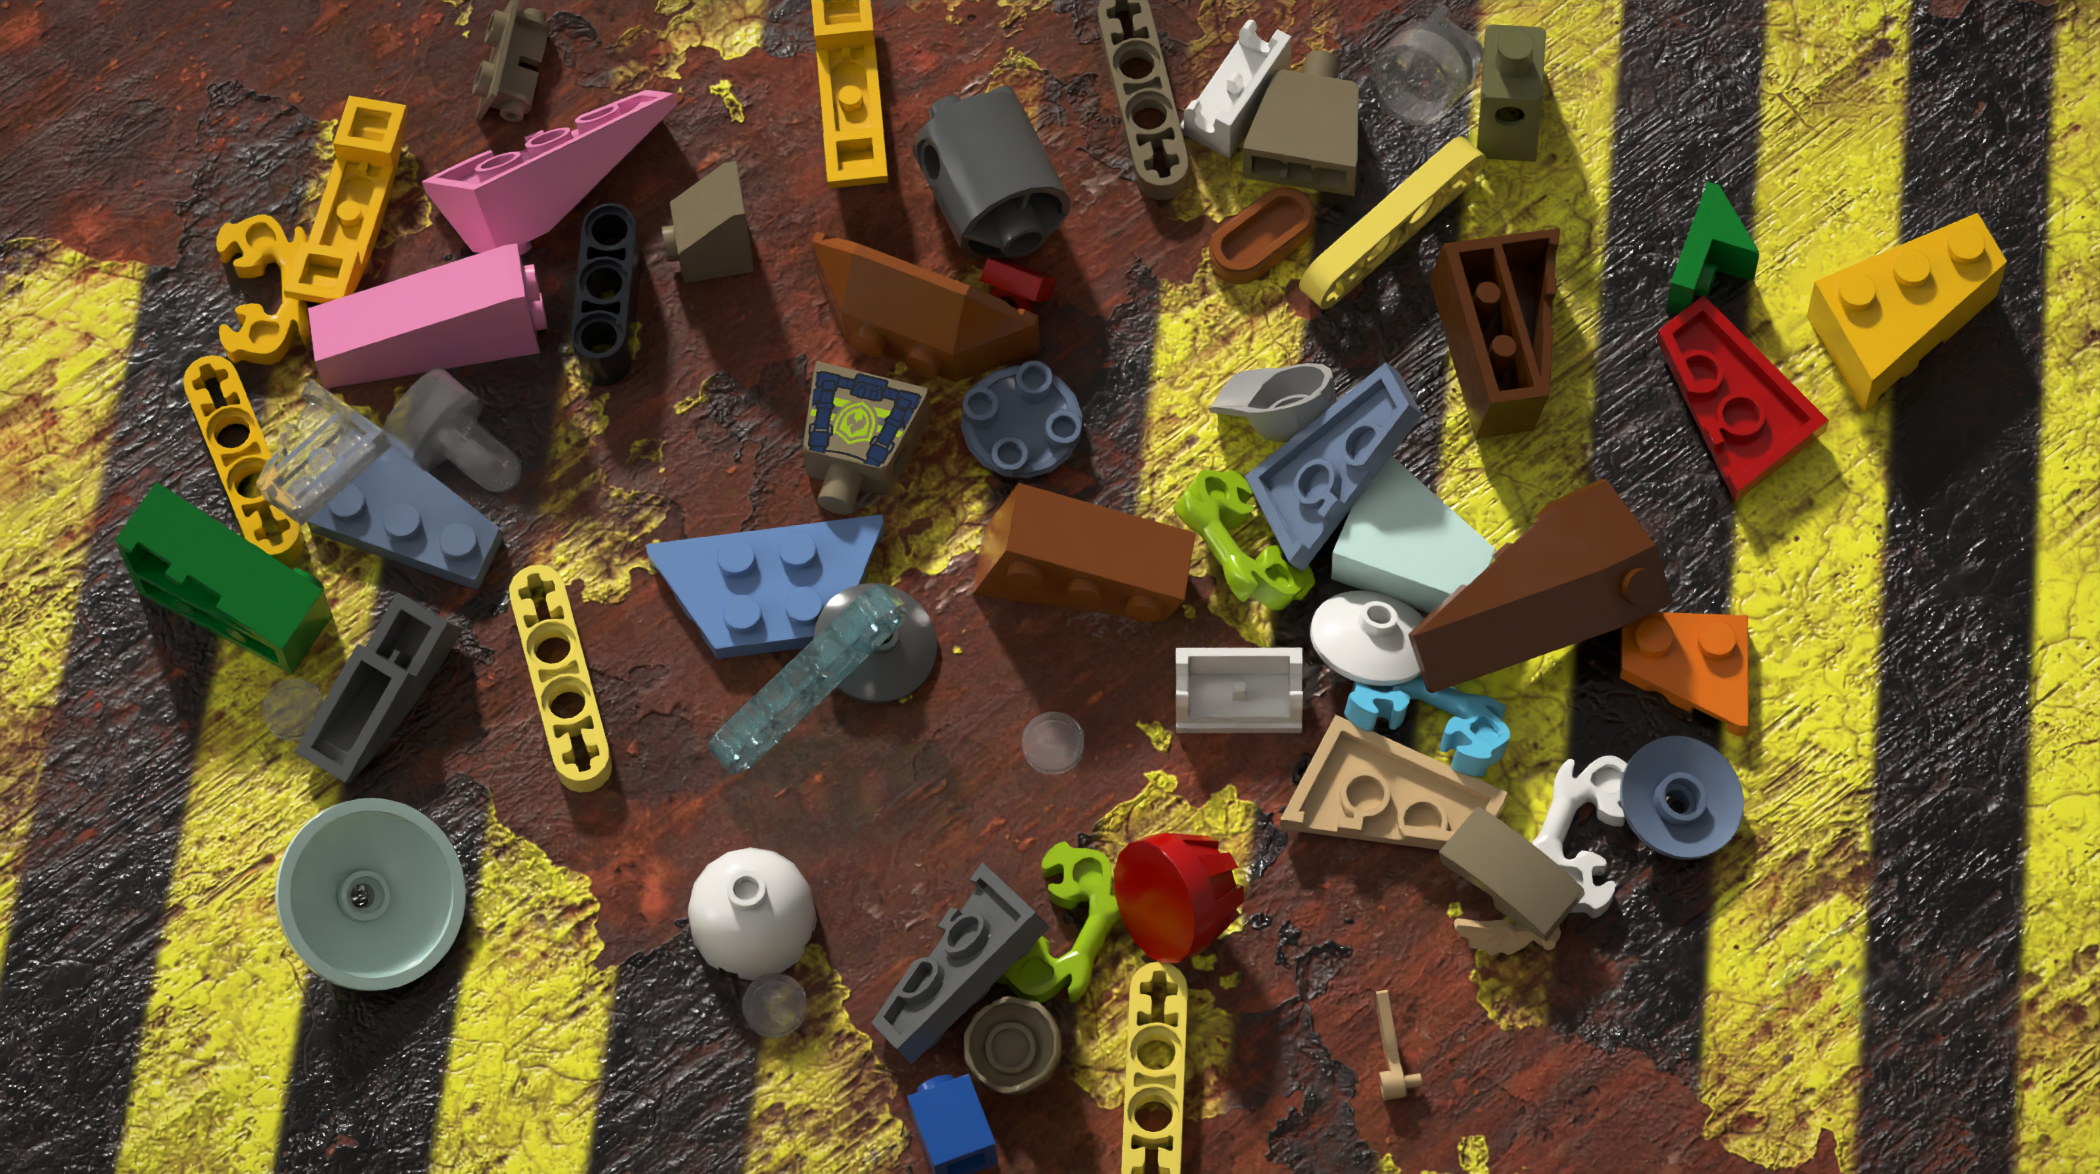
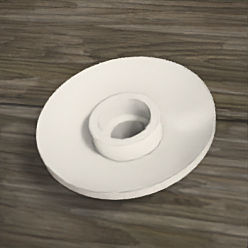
M1349 591L1327 599L1316 610L1310 627L1311 641L1319 657L1335 672L1350 680L1372 686L1400 685L1412 681L1421 675L1408 634L1424 618L1410 605L1379 592Z

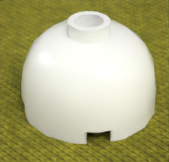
M752 847L727 852L709 863L693 885L688 907V917L694 945L706 962L717 970L720 967L727 972L737 973L738 978L748 980L776 976L797 963L806 951L805 945L810 940L812 931H815L817 922L811 887L795 864L774 851Z

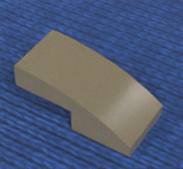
M1477 806L1439 851L1441 863L1491 895L1496 910L1544 941H1547L1585 895L1584 888L1551 858L1514 829L1480 806Z

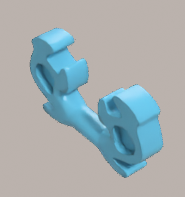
M1422 675L1412 681L1395 686H1372L1354 681L1344 714L1349 721L1359 728L1372 731L1377 717L1388 719L1390 729H1396L1404 721L1409 700L1418 699L1456 716L1451 718L1445 726L1440 743L1441 752L1456 749L1451 764L1452 769L1465 775L1485 776L1487 768L1503 758L1510 738V730L1502 721L1506 710V705L1502 702L1484 695L1464 693L1453 687L1433 694L1429 693L1426 690Z

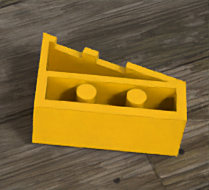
M1978 213L1814 281L1807 317L1864 414L1878 402L1879 396L1899 378L1907 377L1916 369L1919 361L1941 341L1945 343L1997 297L2007 260Z

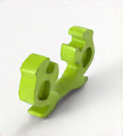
M1232 469L1226 473L1213 470L1200 471L1173 508L1179 518L1191 530L1201 536L1222 565L1226 581L1232 592L1241 602H1245L1252 595L1257 601L1272 610H1283L1293 600H1302L1315 585V578L1309 565L1303 572L1295 566H1291L1282 559L1283 550L1281 546L1276 545L1263 549L1254 560L1241 551L1226 530L1239 528L1254 510L1252 505L1247 504L1254 495L1247 480Z
M1063 841L1047 852L1041 864L1042 874L1045 878L1058 873L1064 875V880L1061 884L1052 883L1048 885L1049 899L1054 904L1067 909L1075 908L1082 901L1088 902L1089 917L1071 951L1060 958H1053L1050 955L1049 941L1041 936L1036 941L1033 949L1026 956L1017 960L996 981V983L1008 985L1019 998L1038 1001L1039 1003L1054 997L1068 983H1071L1068 988L1069 1002L1075 1003L1082 997L1090 984L1093 963L1110 929L1122 919L1115 895L1111 896L1113 882L1109 858L1098 850L1073 848Z

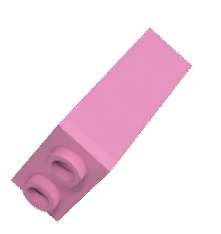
M517 243L504 245L308 308L314 359L324 389L538 354L540 349L537 330L548 329L542 293L539 292L535 265L523 266Z

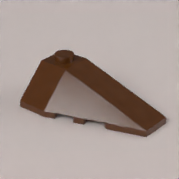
M1600 479L1548 503L1534 516L1536 522L1513 544L1506 542L1492 555L1495 559L1494 562L1469 585H1460L1408 634L1427 692L1433 694L1619 629L1674 603L1655 543L1608 480Z

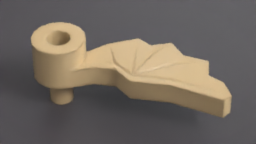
M1388 990L1376 991L1380 1034L1389 1071L1379 1072L1383 1100L1386 1101L1407 1097L1406 1089L1422 1086V1079L1420 1073L1403 1075Z

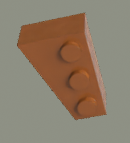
M1018 483L984 529L972 595L1126 616L1141 622H1166L1185 600L1196 533Z

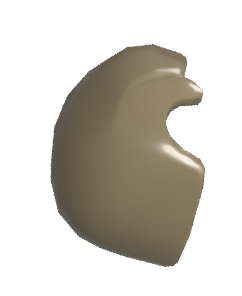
M1008 996L994 1000L990 1005L984 1006L973 1016L964 1033V1060L979 1084L1006 1095L1027 1094L1048 1082L1061 1061L1062 1035L1053 1016L1038 1001Z

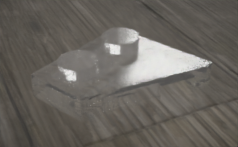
M314 380L309 381L301 393L306 405L297 423L285 424L277 440V451L272 458L267 460L256 482L264 499L300 526L304 525L392 446L384 430Z

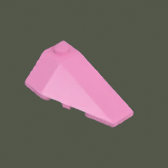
M644 90L580 115L575 119L576 130L571 131L570 128H558L545 133L543 130L524 137L526 149L522 151L508 152L494 157L492 151L489 150L423 180L422 184L427 195L472 252L482 253L504 245L517 243L520 255L532 248L531 240L548 233L677 105L675 95L668 92Z

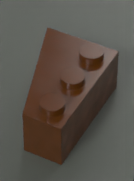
M1560 228L1443 244L1430 277V284L1475 439L1533 431L1549 398L1554 328H1551L1552 311L1557 284L1555 264Z

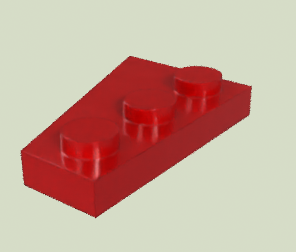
M1704 295L1658 330L1657 343L1735 502L1827 431L1829 420Z

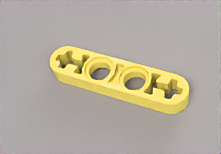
M1462 136L1451 140L1318 256L1302 276L1299 284L1300 290L1321 309H1328L1335 305L1464 192L1482 171L1486 162V156Z
M531 565L520 570L513 577L509 592L557 775L563 785L579 793L592 792L602 787L609 779L612 771V758L564 582L560 574L553 568L544 565ZM537 586H543L551 619L539 622L534 602L530 599L532 595L531 589ZM558 637L570 644L569 654L558 663L548 664L536 657L538 646L549 638ZM565 692L577 693L585 699V706L573 718H559L551 712L550 708L553 700L558 695ZM580 734L583 736L587 754L592 758L590 759L591 769L579 772L576 764H572L575 762V754L570 737Z
M1161 962L1148 963L1139 968L1132 977L1130 985L1121 1174L1145 1173V1148L1151 1150L1158 1149L1159 1174H1181L1188 987L1182 972L1172 964H1163ZM1155 982L1166 983L1167 992L1177 994L1167 996L1165 999L1164 1024L1159 1022L1152 1023L1151 996L1141 994L1152 992L1153 983ZM1139 1022L1145 1023L1144 1025L1138 1026ZM1175 1023L1178 1024L1177 1027L1170 1026ZM1149 1041H1163L1172 1047L1175 1057L1168 1067L1161 1070H1152L1141 1064L1138 1059V1052ZM1154 1101L1167 1106L1173 1117L1165 1129L1150 1132L1145 1131L1137 1124L1135 1114L1140 1106ZM1138 1145L1140 1148L1132 1149V1146ZM1169 1146L1173 1147L1171 1151L1164 1149Z

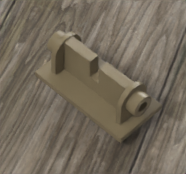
M510 0L503 12L494 10L484 39L485 44L493 46L489 62L484 60L481 62L472 89V94L480 96L475 119L482 120L489 107L499 109L500 116L511 122L523 120L524 114L531 111L539 72L518 66L520 61L539 67L542 62L550 31V25L546 22L547 15L543 11L534 8L525 9L524 12L518 11L520 0Z

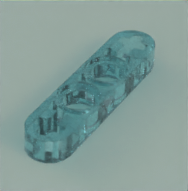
M881 583L866 590L716 732L709 742L708 750L729 775H736L753 766L896 631L907 616V606L888 584Z

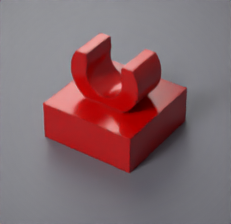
M998 257L987 258L979 281L996 287L988 294L1002 300L1009 296L1015 300L1017 309L1021 308L1033 313V301H1049L1057 278Z

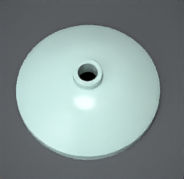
M364 798L342 802L310 819L297 832L286 848L278 869L275 886L278 920L282 932L296 956L311 971L323 979L341 987L360 991H377L400 987L418 979L431 970L448 952L459 932L464 916L466 899L465 879L461 863L453 845L443 831L418 810L396 801L380 798ZM356 885L363 886L368 892V902L362 909L354 906L350 898L351 890Z

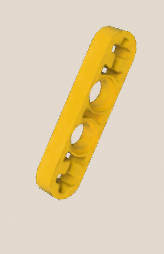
M210 355L201 357L194 361L185 371L183 379L184 389L242 532L247 541L258 546L287 566L294 562L303 551L305 541L299 520L235 367L230 361L221 356ZM214 377L220 383L221 391L227 403V406L220 407L217 410L205 384L206 380ZM242 424L249 428L248 439L239 447L226 448L217 443L218 434L228 425ZM263 474L271 480L268 490L260 497L245 498L237 492L239 483L248 475ZM272 512L284 541L277 546H272L271 542L267 539V533L260 516L267 515Z

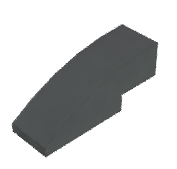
M396 593L366 647L357 643L295 753L343 782L350 784L374 758L419 700L445 661L463 629L415 600Z

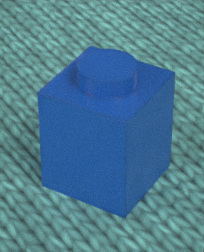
M969 1074L955 1079L952 1075L934 1077L922 1083L917 1088V1093L907 1096L910 1116L932 1174H973L998 1164L996 1143Z

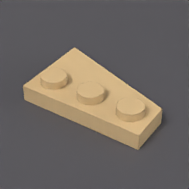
M1335 715L1280 819V829L1441 850L1477 806H1480L1499 819L1507 803L1508 792L1470 775L1457 772L1442 762L1373 731L1363 730L1351 721Z

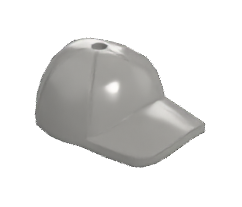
M1312 363L1282 368L1241 371L1227 381L1215 401L1208 408L1210 413L1246 417L1253 429L1266 440L1287 442L1335 404L1336 389L1333 372L1324 364Z

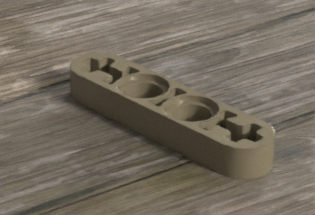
M1101 0L1098 5L1099 35L1135 181L1140 191L1147 197L1156 200H1169L1184 191L1189 181L1188 154L1150 5L1147 0ZM1120 11H1127L1129 18L1132 19L1133 38L1125 41L1121 22L1116 18V13ZM1131 58L1145 59L1153 66L1152 72L1141 79L1126 77L1120 68L1126 60ZM1155 108L1165 115L1166 120L1160 127L1146 130L1138 127L1134 123L1133 117L1139 110ZM1161 146L1165 166L1167 169H1170V176L1166 178H1159L1158 172L1154 170L1152 149Z

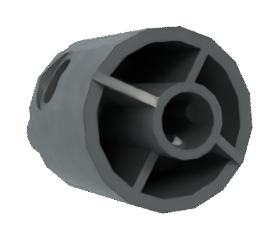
M1000 86L988 93H981L962 100L958 96L951 95L936 101L928 110L931 120L924 125L915 139L913 154L960 249L967 258L980 262L986 261L987 258H1020L1036 251L1061 226L1068 216L1071 200L1015 91L1010 86Z

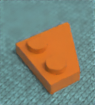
M1653 612L1621 627L1620 678L1645 691L1659 692L1667 698L1669 703L1690 713L1693 712L1694 708L1726 723V731L1736 736H1746L1748 730V615Z

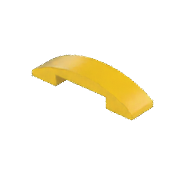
M811 0L828 189L888 183L871 0Z
M354 96L348 97L333 142L336 159L308 242L300 241L284 288L286 298L323 304L354 293L377 241L393 188L408 114L406 105Z

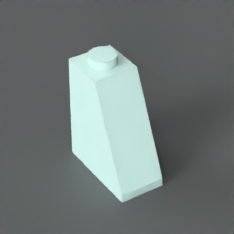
M1391 455L1349 512L1332 553L1331 579L1364 591L1379 592L1394 597L1415 609L1431 613L1460 585H1469L1494 562L1492 555L1495 554L1496 549Z

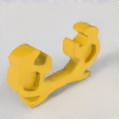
M256 215L237 224L225 223L220 228L216 246L221 261L228 263L236 253L242 254L241 258L233 262L238 277L247 279L263 276L266 266L274 262L281 270L282 304L275 315H267L260 304H243L235 308L238 321L243 325L239 332H234L226 324L220 326V341L231 362L248 361L262 365L275 364L286 355L295 331H299L304 345L310 344L312 335L307 302L286 298L284 294V288L300 241L308 242L302 227L298 226L295 228V237L291 243L287 241L278 222L268 215Z

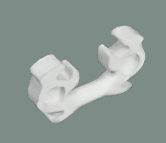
M1603 756L1596 759L1577 778L1572 776L1575 765L1573 759H1568L1562 765L1554 780L1552 804L1539 836L1532 842L1533 845L1551 858L1584 888L1585 895L1570 913L1584 912L1592 918L1602 915L1609 908L1613 901L1616 884L1611 880L1601 886H1595L1592 876L1604 875L1607 865L1606 860L1602 856L1588 851L1579 852L1574 859H1566L1563 855V842L1576 810L1586 802H1592L1596 806L1597 819L1611 826L1622 827L1624 825L1625 816L1621 808L1620 783L1627 763L1615 756Z

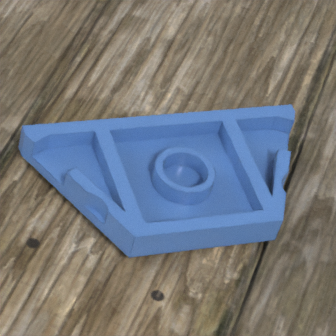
M881 514L646 544L650 565L655 572L658 570L673 591L679 606L687 617L695 622L701 632V637L715 657L722 659L813 647L815 625L823 608L834 596L843 590L865 584L868 576V565L877 543L882 542L885 530L883 515Z

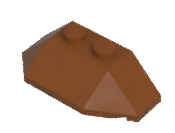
M819 232L816 233L812 240L816 271L843 336L855 349L871 357L885 355L905 363L910 370L926 378H937L940 376L950 381L958 382L1034 355L1041 344L1039 316L1021 308H1013L1004 300L972 286L855 242L833 238Z

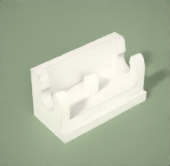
M1254 20L1246 21L1239 32V40L1199 98L1190 102L1184 111V120L1180 124L1183 135L1229 159L1249 132L1273 74L1282 69L1291 70V36L1277 29L1269 43H1267L1256 34L1257 25Z
M1176 648V733H1302V648Z

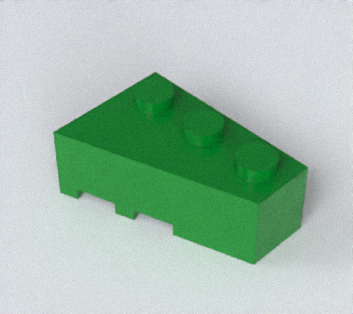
M157 481L114 540L139 594L293 675L333 616L324 594L325 588L318 579L304 570L298 568L290 569L258 546L236 534Z

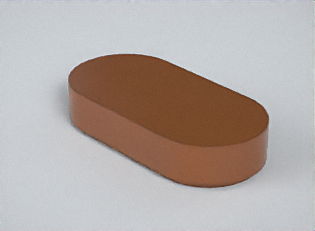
M1279 187L1266 192L1218 228L1212 235L1209 243V263L1213 272L1220 279L1232 284H1247L1261 277L1306 243L1312 236L1315 227V208L1311 199L1302 191L1291 187Z

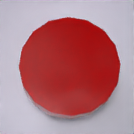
M1160 833L1130 842L1119 853L1114 870V888L1117 905L1122 921L1133 941L1149 957L1163 964L1178 963L1200 955L1240 916L1236 908L1244 902V885L1236 884L1232 872L1239 867L1230 852L1220 853L1218 851V840L1203 835Z

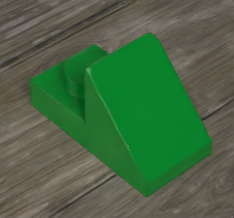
M1707 181L1670 283L1666 307L1667 312L1678 315L1693 304L1697 297L1700 298L1704 295L1708 299L1717 271L1749 281L1755 279L1759 251L1718 184Z

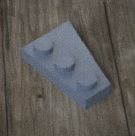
M1386 362L1245 475L1288 562L1302 572L1422 416L1400 373Z
M357 419L307 520L310 532L477 591L503 540L501 530L497 525L359 419Z

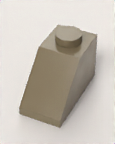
M737 162L723 163L670 202L673 225L662 227L665 251L668 262H680L684 283L755 272Z

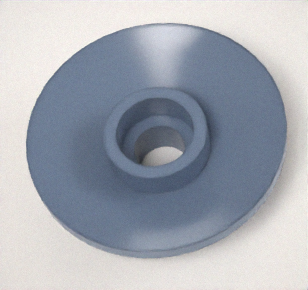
M1667 736L1653 740L1640 748L1632 756L1621 778L1620 801L1627 823L1644 844L1662 855L1682 860L1699 859L1709 856L1720 850L1732 839L1741 823L1744 799L1739 778L1731 764L1720 752L1700 740L1685 736ZM1666 796L1676 797L1681 802L1683 807L1681 814L1676 813L1668 806Z

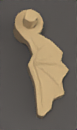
M1457 918L1454 921L1458 934L1468 939L1469 948L1483 949L1490 956L1500 952L1507 955L1513 954L1523 949L1533 940L1537 944L1542 945L1544 949L1551 950L1555 947V942L1559 940L1561 935L1559 926L1547 941H1544L1523 926L1513 925L1505 919L1477 921Z

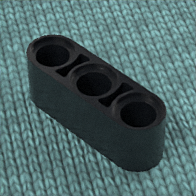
M614 203L601 204L591 209L584 218L581 230L571 328L572 345L579 372L589 383L602 387L614 385L622 381L629 373L632 365L642 264V250L635 218L630 210ZM608 238H623L616 245L607 246L601 244ZM603 291H618L615 296L609 299L595 298ZM599 344L614 345L604 353L590 352L593 347Z

